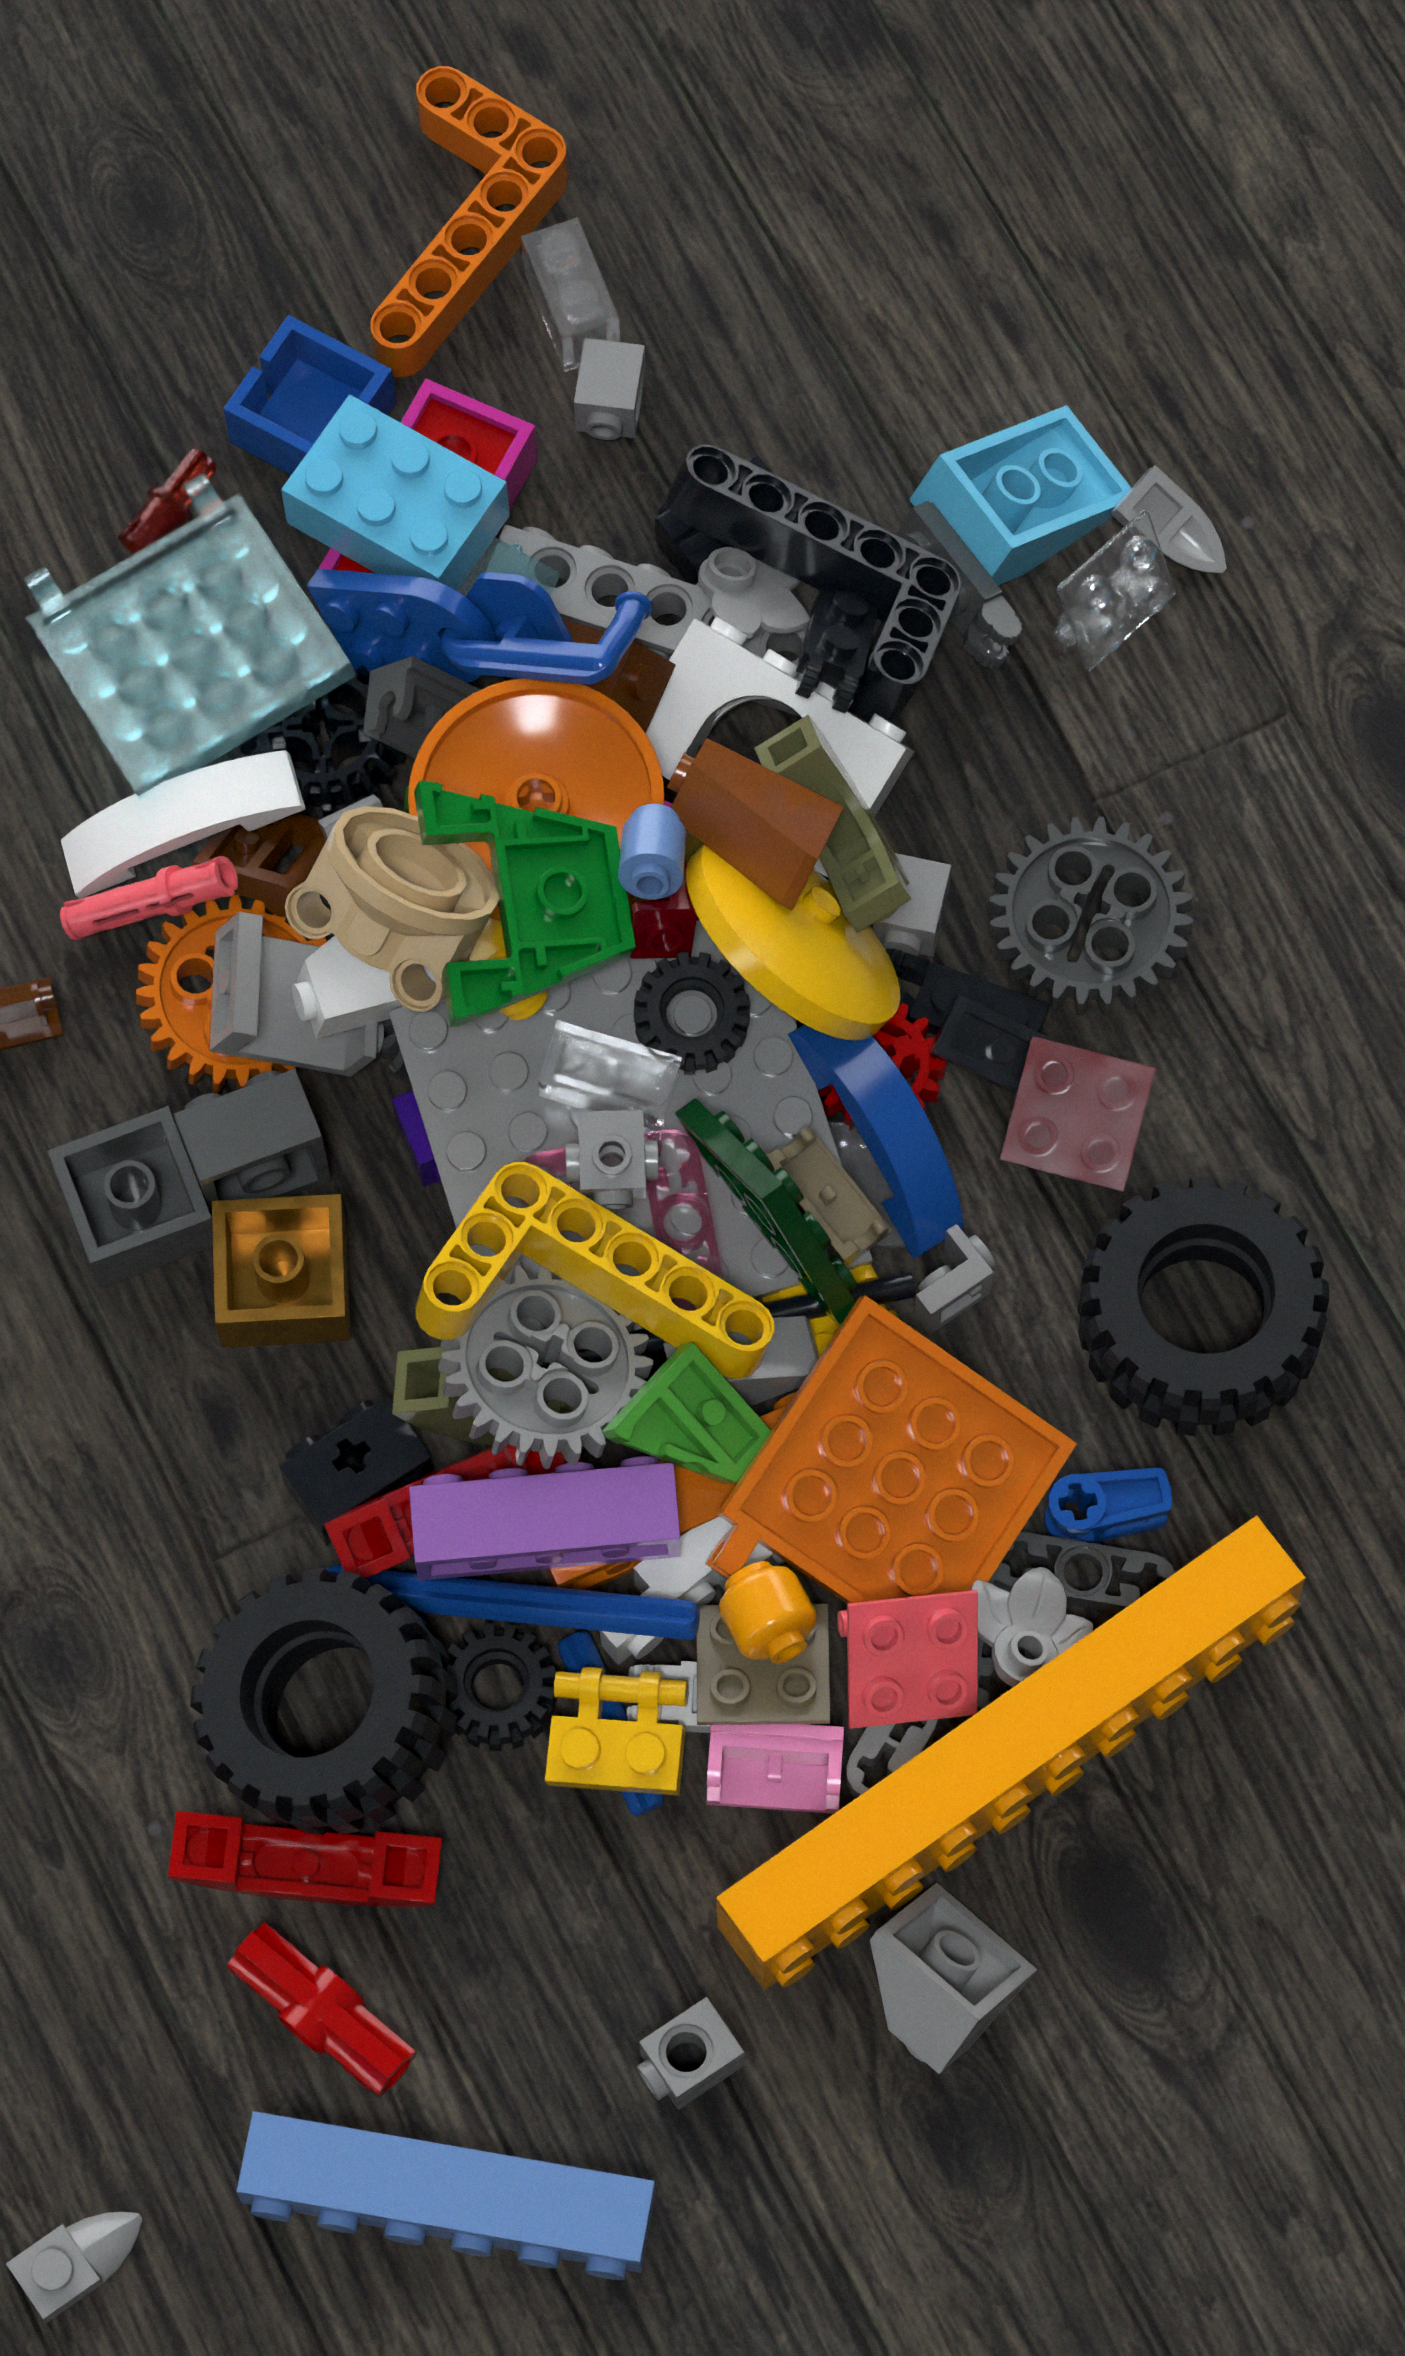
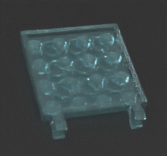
M204 473L182 485L192 500L191 504L199 517L63 596L45 566L24 578L40 607L39 611L27 617L28 622L139 800L162 782L200 769L357 676L351 662L240 494L238 493L222 502Z

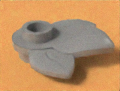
M732 547L716 549L701 564L698 573V583L701 589L712 598L711 612L713 616L719 617L747 635L746 638H753L760 627L768 632L786 634L808 626L810 620L808 613L790 591L801 583L800 580L753 558L743 550Z
M1038 1567L1027 1571L1015 1582L1010 1592L982 1580H976L971 1586L970 1591L976 1590L978 1592V1637L992 1647L994 1669L999 1678L1012 1687L1019 1684L1093 1631V1623L1077 1615L1066 1614L1067 1598L1064 1587L1059 1579L1045 1567ZM1018 1647L1028 1650L1035 1659L1030 1660L1023 1657Z

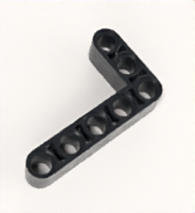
M709 444L693 447L687 454L668 491L666 501L669 510L683 523L733 548L743 550L753 558L818 590L824 584L839 591L854 592L865 601L880 606L877 619L881 623L869 648L863 676L853 698L858 708L870 718H872L874 713L888 721L898 718L926 674L961 590L962 581L956 568L944 558L720 447Z

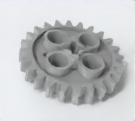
M515 1265L510 1284L508 1285L503 1280L471 1328L461 1337L441 1341L440 1346L447 1351L441 1354L438 1371L449 1374L445 1378L441 1392L443 1396L460 1397L452 1413L454 1419H463L469 1416L475 1418L469 1434L472 1440L481 1437L487 1432L495 1436L491 1448L493 1455H497L507 1444L516 1447L515 1457L516 1464L522 1466L530 1451L539 1452L543 1468L549 1469L555 1452H562L566 1461L572 1467L578 1463L582 1446L595 1458L601 1457L606 1445V1436L602 1433L603 1429L647 1382L643 1379L649 1377L653 1366V1359L640 1355L645 1352L649 1337L647 1334H629L635 1326L633 1321L621 1314L617 1315L615 1310L562 1278L561 1280L552 1279L551 1271L543 1266H540L536 1279H529L522 1266ZM519 1319H536L546 1329L542 1331L527 1329L520 1323ZM500 1336L504 1338V1340L495 1341L494 1338ZM579 1349L595 1351L601 1356L603 1361L593 1363L585 1361L576 1351ZM544 1361L550 1363L548 1369L540 1367ZM491 1368L505 1369L514 1376L515 1380L508 1382L499 1381L493 1378L487 1370ZM596 1389L597 1391L595 1394L588 1393V1390ZM553 1399L563 1401L571 1407L573 1412L560 1414L551 1410L545 1401Z

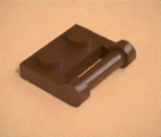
M295 813L250 832L239 824L214 834L193 860V866L213 860L215 857H227L233 863L238 877V888L234 890V895L263 901L265 907L272 914L286 917L285 903L287 895L293 888L307 879L326 840L318 823L320 819ZM292 844L305 847L285 874L271 871Z

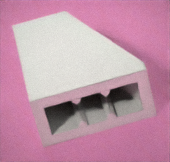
M335 935L304 961L296 980L297 983L292 985L293 1001L301 1021L310 1020L316 1039L362 1027L367 1023L390 1019L388 1011L403 1007L395 999L390 989V973L370 966L354 957L341 945ZM423 966L426 975L436 983L432 972Z

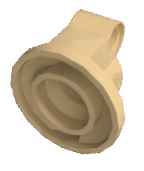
M362 806L345 811L340 816L307 879L293 888L287 895L285 912L291 927L299 935L308 939H321L332 933L354 957L370 966L389 972L390 989L395 999L409 1010L425 1012L434 1008L445 999L442 970L445 964L448 962L468 961L469 955L498 904L500 897L495 886L493 874L481 857L464 843L422 845L418 816L394 808ZM320 894L328 901L331 910L322 903ZM423 966L432 972L436 983L426 975Z

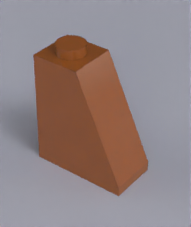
M708 738L704 741L695 758L685 753L683 754L667 788L678 793L671 809L679 815L685 829L776 902L790 910H793L844 806Z

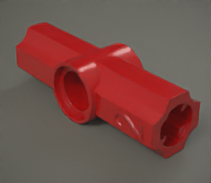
M265 1922L244 1939L227 1964V1968L231 1973L279 2013L277 2018L301 2042L320 2056L325 2052L347 2074H351L368 2092H372L379 2099L395 2086L417 2056L416 2051L364 2007L366 2005L365 2001L350 1985L326 1966L316 1967L292 1943L280 1936L275 1929L269 1927Z

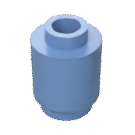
M646 804L635 809L623 825L618 878L622 887L636 897L649 900L666 898L677 892L682 885L686 829L679 815L673 809L662 804Z

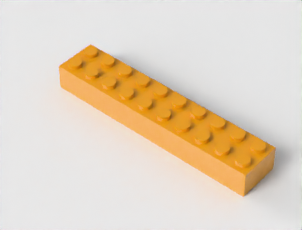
M1256 1515L716 1897L718 1929L763 1991L776 1982H779L783 1988L792 1985L815 1966L811 1957L829 1944L833 1943L837 1949H841L853 1942L868 1929L869 1924L865 1919L887 1904L891 1911L905 1905L923 1889V1885L919 1880L941 1866L945 1872H949L961 1865L976 1852L977 1847L973 1842L992 1828H995L998 1834L1010 1830L1030 1813L1031 1810L1027 1804L1044 1791L1048 1790L1052 1796L1065 1791L1084 1774L1080 1766L1096 1754L1101 1752L1105 1758L1115 1755L1135 1739L1137 1734L1133 1730L1134 1727L1153 1714L1158 1721L1173 1714L1189 1700L1190 1696L1186 1690L1203 1678L1207 1677L1211 1683H1215L1225 1677L1241 1663L1242 1658L1238 1653L1259 1639L1262 1645L1266 1646L1281 1637L1295 1623L1291 1616L1300 1606L1298 1600L1306 1577Z

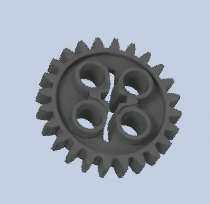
M1100 816L1095 822L1093 832H1085L1078 817H1072L1070 834L1062 835L1053 823L1047 824L1046 843L1042 844L1036 838L1030 835L1026 836L1024 842L1026 857L1009 852L1006 868L1011 874L997 873L995 876L994 889L1000 894L990 896L988 913L997 916V918L990 921L989 936L1003 939L997 944L996 958L998 961L1016 958L1010 966L1009 978L1012 981H1016L1029 975L1031 980L1028 996L1030 997L1037 996L1045 988L1051 990L1052 1009L1056 1010L1063 1003L1066 996L1074 998L1077 1015H1083L1088 1000H1097L1103 1015H1108L1112 997L1119 996L1122 1002L1131 1009L1135 1005V988L1139 987L1153 997L1157 994L1158 980L1155 974L1172 979L1175 974L1176 964L1171 957L1185 958L1188 942L1180 936L1191 935L1193 918L1184 914L1191 910L1192 894L1178 892L1184 885L1185 873L1183 870L1165 873L1170 865L1172 853L1166 850L1154 856L1150 855L1153 837L1151 834H1146L1136 843L1128 840L1130 823L1124 822L1115 835L1107 833L1105 819ZM1111 869L1114 874L1102 895L1100 913H1096L1092 919L1086 935L1085 945L1078 961L1070 962L1067 957L1078 939L1081 918H1085L1089 912L1095 896L1096 886L1103 870ZM1073 870L1083 874L1087 881L1080 885H1067L1060 881L1057 875L1063 871ZM1123 892H1136L1143 896L1146 902L1141 906L1129 907L1120 903L1116 896ZM1044 924H1053L1062 928L1065 935L1053 940L1044 939L1035 932V929ZM1109 945L1121 950L1125 956L1116 961H1105L1097 957L1093 951L1100 946Z

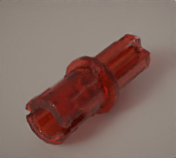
M197 448L190 449L160 488L155 486L149 488L147 491L148 500L134 519L118 535L120 543L140 559L142 557L144 561H150L171 530L179 522L183 523L188 520L189 513L186 508L216 471V463Z

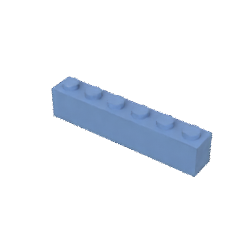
M255 2111L252 2112L236 2191L243 2204L251 2205L250 2214L263 2219L288 2222L290 2221L291 2213L295 2212L318 2216L317 2226L336 2232L357 2233L358 2224L385 2228L384 2238L395 2242L423 2245L426 2235L452 2240V2250L468 2255L489 2257L491 2256L492 2247L518 2251L519 2262L542 2268H558L559 2259L586 2263L585 2273L612 2280H624L626 2270L642 2273L656 2195L655 2181Z

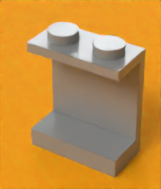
M239 911L215 932L209 1051L352 1077L373 1061L380 1053L383 1044L384 1026L381 1021L367 1023L362 1027L316 1039L310 1020L301 1021L293 1001L292 985L297 983L296 980L304 961L320 947L262 936L263 916Z

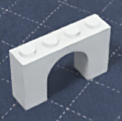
M717 616L710 626L694 618L669 659L676 666L646 731V735L658 758L662 776L669 780L671 779L684 753L695 758L699 745H703L714 725L729 710L753 700H776L793 708L802 718L806 715L810 716L844 766L875 817L915 752L901 743L907 732L876 713L867 723L849 712L848 709L846 713L832 709V696L835 688L824 682H820L816 691L811 693L809 699L795 694L798 682L795 678L798 673L796 672V664L771 649L767 650L763 658L742 646L747 635ZM818 858L814 869L829 878Z

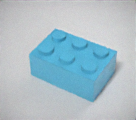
M350 394L281 489L286 520L289 525L374 573L428 578L445 584L458 591L510 516L506 481Z

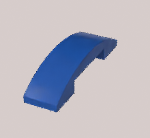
M805 1024L789 1033L788 1036L818 1090L831 1084L835 1088L893 1192V1196L881 1203L911 1257L915 1258L945 1240V1231L955 1224L963 1229L962 1211L957 1189L941 1144L911 1087L879 1043L873 1037L856 1041L835 1038L814 1030Z

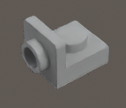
M957 1224L945 1231L944 1251L956 1268L952 1270L949 1265L942 1266L929 1274L918 1286L920 1292L916 1294L914 1315L929 1335L992 1293L994 1276L992 1268L996 1264L991 1252L978 1236L972 1235L968 1238Z

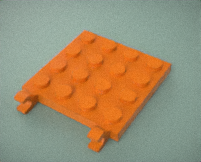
M864 1295L858 1298L717 1513V1515L733 1526L716 1545L705 1565L728 1579L729 1576L743 1568L755 1546L759 1543L846 1604L970 1591L971 1586L976 1580L989 1582L1077 1443Z

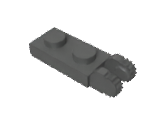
M927 501L913 507L898 531L897 536L944 558L956 568L962 583L949 619L961 635L964 636L963 648L969 655L974 657V661H977L978 665L984 666L985 669L986 667L991 668V670L993 667L998 668L1004 663L1009 653L1007 645L1012 646L1020 638L1023 631L1021 627L1023 623L1019 621L1020 618L1015 616V611L1001 595L1003 591L934 503Z

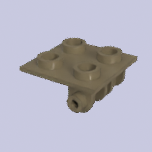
M812 1604L816 1610L817 1619L814 1629L805 1639L807 1647L800 1655L782 1664H773L770 1658L751 1660L743 1656L720 1617L719 1605H696L700 1609V1623L697 1633V1725L830 1724L828 1604Z

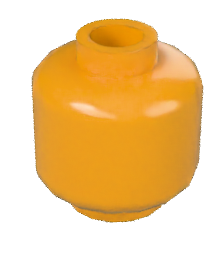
M760 1561L743 1567L724 1584L726 1592L720 1599L719 1614L743 1656L751 1660L770 1658L773 1664H782L794 1659L806 1649L807 1642L805 1639L816 1625L817 1614L798 1577L792 1570L785 1566H772L768 1561Z

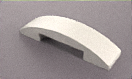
M286 750L225 761L163 781L107 807L81 823L61 839L74 893L81 899L136 877L133 866L239 824L250 832L305 810V805L291 756Z

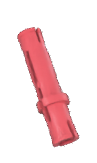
M225 856L215 857L213 860L186 868H181L177 865L161 868L153 878L117 887L89 897L66 901L64 903L65 907H62L60 910L61 924L69 938L81 940L99 932L130 925L166 913L172 917L189 913L196 904L234 895V890L238 888L237 873L233 863Z

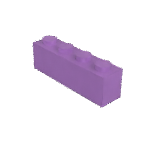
M633 1457L622 1461L618 1468L595 1470L594 1466L590 1463L578 1462L577 1465L572 1467L567 1463L556 1467L555 1473L528 1475L527 1470L508 1468L490 1473L489 1479L463 1481V1478L459 1475L441 1474L424 1479L423 1485L409 1486L414 1558L419 1581L681 1557L673 1463L660 1464L659 1459L655 1457Z

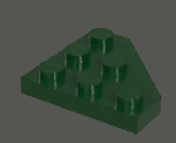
M694 1098L678 1110L675 1115L698 1152L717 1177L721 1176L728 1188L743 1204V1211L773 1249L777 1248L787 1264L799 1276L798 1282L812 1300L840 1327L856 1303L850 1292L858 1287V1284L837 1256L834 1255L830 1259L827 1256L824 1248L831 1243V1240L815 1217L808 1211L802 1215L797 1205L804 1199L802 1192L783 1168L780 1167L774 1171L775 1169L771 1161L753 1139L744 1143L745 1139L742 1133L724 1111H720L713 1116Z

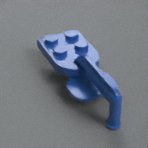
M317 569L306 586L321 611L322 618L329 625L354 671L364 664L370 673L371 670L414 656L467 683L478 679L481 675L576 684L600 682L613 674L637 636L644 619L651 615L653 608L648 597L640 592L626 591L621 593L615 601L617 612L598 644L574 642L549 594L533 580L518 574L483 572L478 576L466 597L453 588L428 578Z

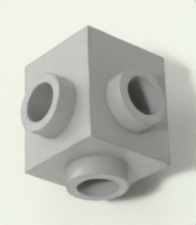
M643 1110L578 1112L579 1143L565 1144L567 1183L580 1182V1193L608 1210L632 1208L633 1199L646 1198V1180H658L657 1141H644ZM608 1157H616L622 1163L615 1167H609L604 1165L602 1161Z

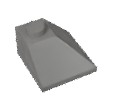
M937 1882L880 1927L870 1939L888 2030L906 2045L908 2051L915 2058L927 2063L938 2074L942 2073L975 2043L1038 1970Z

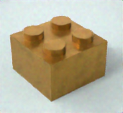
M341 1194L212 1201L215 1325L222 1348L351 1341L347 1221Z

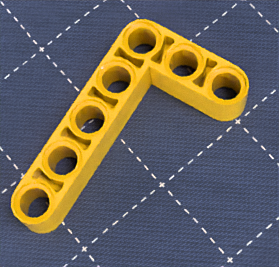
M512 1162L504 1165L496 1172L428 1268L415 1307L419 1326L429 1336L439 1340H453L461 1337L471 1328L523 1254L675 1348H678L681 1344L693 1342L722 1376L730 1379H742L751 1376L760 1367L775 1331L774 1319L770 1311L759 1301L539 1167L527 1162ZM504 1198H520L530 1207L516 1208L508 1204ZM560 1232H576L579 1235H581L585 1239V1241H569L565 1239L560 1234ZM484 1245L492 1249L496 1255L491 1257L476 1254L470 1246ZM616 1265L632 1266L641 1275L628 1276L622 1274L616 1268ZM449 1293L461 1300L462 1304L447 1305L437 1299L435 1295ZM682 1298L690 1301L696 1307V1310L686 1311L680 1309L671 1299ZM727 1333H741L748 1337L752 1344H738Z

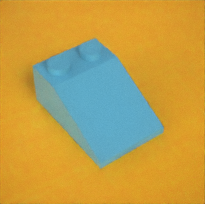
M1066 405L940 454L909 500L914 507L927 501L933 502L997 585H1000L1026 574L1113 518L1110 512L1129 492L1131 487Z

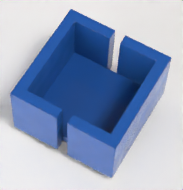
M288 315L259 356L261 370L252 366L223 410L231 444L292 475L349 394L389 416L397 404L393 372L391 368ZM267 392L271 394L269 400L267 397Z

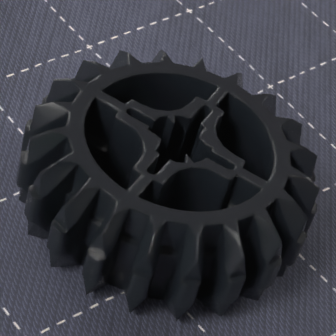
M314 655L310 663V670L300 671L299 666L290 660L287 666L288 678L282 680L278 676L268 673L265 681L269 693L252 690L249 700L253 710L242 711L240 724L245 732L238 737V746L240 753L246 755L245 757L286 750L290 754L292 762H304L310 765L315 773L303 772L294 768L305 805V810L298 813L308 816L313 807H321L322 815L326 817L334 813L333 806L344 804V807H348L356 803V798L359 796L367 798L374 794L379 798L376 783L392 786L395 780V772L392 765L402 764L405 755L403 752L363 734L370 673L364 664L351 674H348L347 663L341 656L334 662L331 669H323L322 660ZM329 703L346 706L359 713L363 718L357 719L355 713H340L334 710ZM307 706L305 711L298 717L287 719L294 712ZM321 720H324L326 734H329V740L324 741V756H320L319 745L315 739V736L320 735L319 723ZM359 756L348 766L337 770L340 763L347 758Z

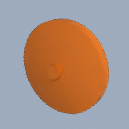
M522 678L488 686L471 694L451 708L435 724L420 747L413 764L408 792L409 814L415 816L418 815L414 790L418 781H431L443 784L442 790L479 799L481 794L494 797L495 803L534 812L537 807L615 826L620 849L623 825L635 809L646 804L665 805L663 778L655 750L640 725L626 710L604 694L581 684ZM486 842L464 843L481 857L493 874L489 845ZM497 904L490 918L501 921Z

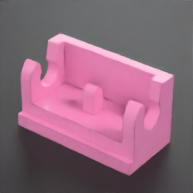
M809 1724L711 1725L707 1772V1805L835 1814L839 1811L844 1727Z

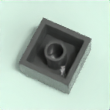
M295 1069L284 1073L275 1070L263 1072L248 1080L244 1088L222 1096L218 1093L201 1095L187 1103L184 1108L185 1110L174 1113L181 1140L211 1217L212 1201L288 1197L331 1180L322 1135Z
M169 1106L47 1151L99 1289L213 1246L212 1217Z

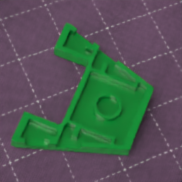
M418 781L414 795L422 845L486 842L489 845L495 886L500 897L498 906L507 959L448 962L445 964L442 970V979L450 1027L464 1025L631 956L636 945L627 891L622 887L618 878L620 848L615 826L537 807L534 812L495 803V799L492 796L481 794L479 799L442 790L443 784L431 781Z

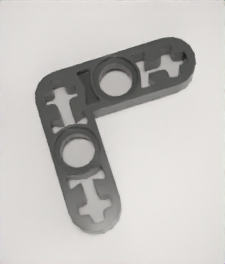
M1024 1531L1020 1532L1003 1560H1010L1014 1550H1022L1027 1552L1026 1560L1028 1563L1046 1567L1047 1553L1058 1555L1053 1574L1064 1587L1067 1606L1118 1614L1139 1599L1140 1590L1135 1585L1119 1583L1118 1596L1107 1595L1113 1576L1112 1564L1123 1566L1120 1579L1132 1582L1140 1581L1143 1572H1152L1156 1574L1155 1583L1159 1585L1176 1573L1171 1563L1164 1557L1153 1553ZM1087 1559L1098 1566L1101 1572V1581L1093 1589L1079 1591L1067 1583L1064 1577L1065 1567L1074 1560ZM1000 1563L988 1583L1010 1592L1019 1578L1010 1576L1009 1565ZM1026 1568V1569L1024 1570V1572H1023V1575H1024L1027 1571H1029V1570H1031V1569H1034V1568ZM979 1637L978 1686L979 1684H990L994 1672L992 1656L982 1657L983 1651L992 1654V1647ZM1018 1647L1023 1657L1032 1660L1033 1655L1028 1650ZM1006 1684V1687L1010 1689L1013 1688L1012 1686ZM978 1687L979 1712L992 1702H989V1692Z

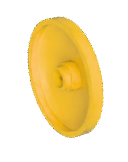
M705 844L690 857L686 868V884L691 903L699 920L730 964L770 1002L814 1030L835 1038L852 1041L872 1037L895 1015L900 1004V987L888 953L870 925L858 933L855 931L843 913L831 882L813 868L793 910H790L776 902Z

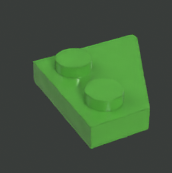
M693 1342L681 1344L602 1431L612 1441L668 1463H673V1465L722 1484L736 1483L741 1478L771 1432L767 1425Z

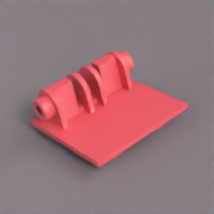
M976 1590L847 1603V1610L838 1611L837 1624L841 1637H847L849 1729L971 1716L978 1712V1592Z

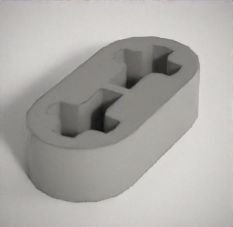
M938 1719L921 1721L925 1725L922 1729L917 1726H911L900 1743L892 1739L897 1724L867 1727L851 1753L846 1766V1782L851 1795L856 1799L870 1789L864 1786L865 1773L859 1768L862 1764L873 1767L877 1764L885 1750L892 1754L887 1766V1776L928 1748L934 1738Z

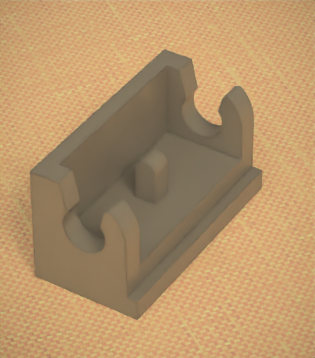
M809 1127L802 1129L797 1134V1138L784 1149L776 1148L767 1155L774 1166V1171L780 1167L783 1168L802 1192L804 1199L797 1204L802 1215L807 1211L810 1212L829 1236L831 1243L824 1250L830 1258L835 1255L848 1267L892 1233L890 1226L813 1129L810 1130Z

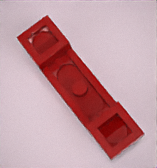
M507 1444L497 1455L491 1453V1446L365 1502L324 1523V1526L343 1571L362 1575L366 1579L411 1559L410 1555L414 1554L409 1486L423 1485L424 1479L441 1474L459 1475L463 1478V1481L489 1479L490 1473L508 1468L527 1470L528 1475L555 1473L556 1467L568 1462L562 1452H555L550 1468L544 1469L540 1461L539 1452L530 1451L527 1459L521 1466L516 1464L515 1446Z
M176 1811L168 1878L218 1890L305 1902L380 1907L435 1906L442 1838L375 1831V1837L342 1835L326 1832L324 1835L304 1833L299 1829L244 1824L242 1817Z

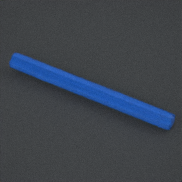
M332 1565L326 1568L336 1577L343 1572L342 1566ZM389 1570L381 1571L366 1578L373 1585L380 1584L414 1612L683 1640L695 1638L700 1623V1609L694 1602L688 1600L459 1577L419 1581L417 1573Z

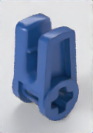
M1163 1468L1070 1474L1062 1477L1053 1485L1048 1497V1505L1044 1512L1046 1532L1048 1536L1100 1543L1166 1526L1168 1513H1170L1172 1508L1171 1487L1167 1474ZM1075 1502L1079 1512H1086L1085 1519L1075 1520L1072 1511L1064 1510L1066 1503Z

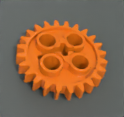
M239 895L231 896L229 909L220 910L215 900L206 901L205 915L199 917L193 910L182 915V929L165 921L162 924V937L167 945L149 941L147 944V956L155 964H139L138 979L148 984V986L136 989V1004L150 1007L140 1014L141 1029L159 1028L150 1038L151 1050L154 1052L171 1047L167 1057V1068L171 1071L187 1062L190 1065L188 1083L194 1085L204 1073L213 1075V1093L220 1092L226 1079H235L238 1090L244 1088L249 1079L263 1072L275 1070L284 1073L292 1069L296 1070L294 1066L209 1051L214 960L206 955V952L210 949H215V932L240 911L263 916L262 936L319 947L327 942L325 937L306 941V937L299 935L287 923V917L265 913L263 901L255 900L251 910L243 909ZM200 975L211 983V987L199 994L189 993L179 986V982L184 977Z

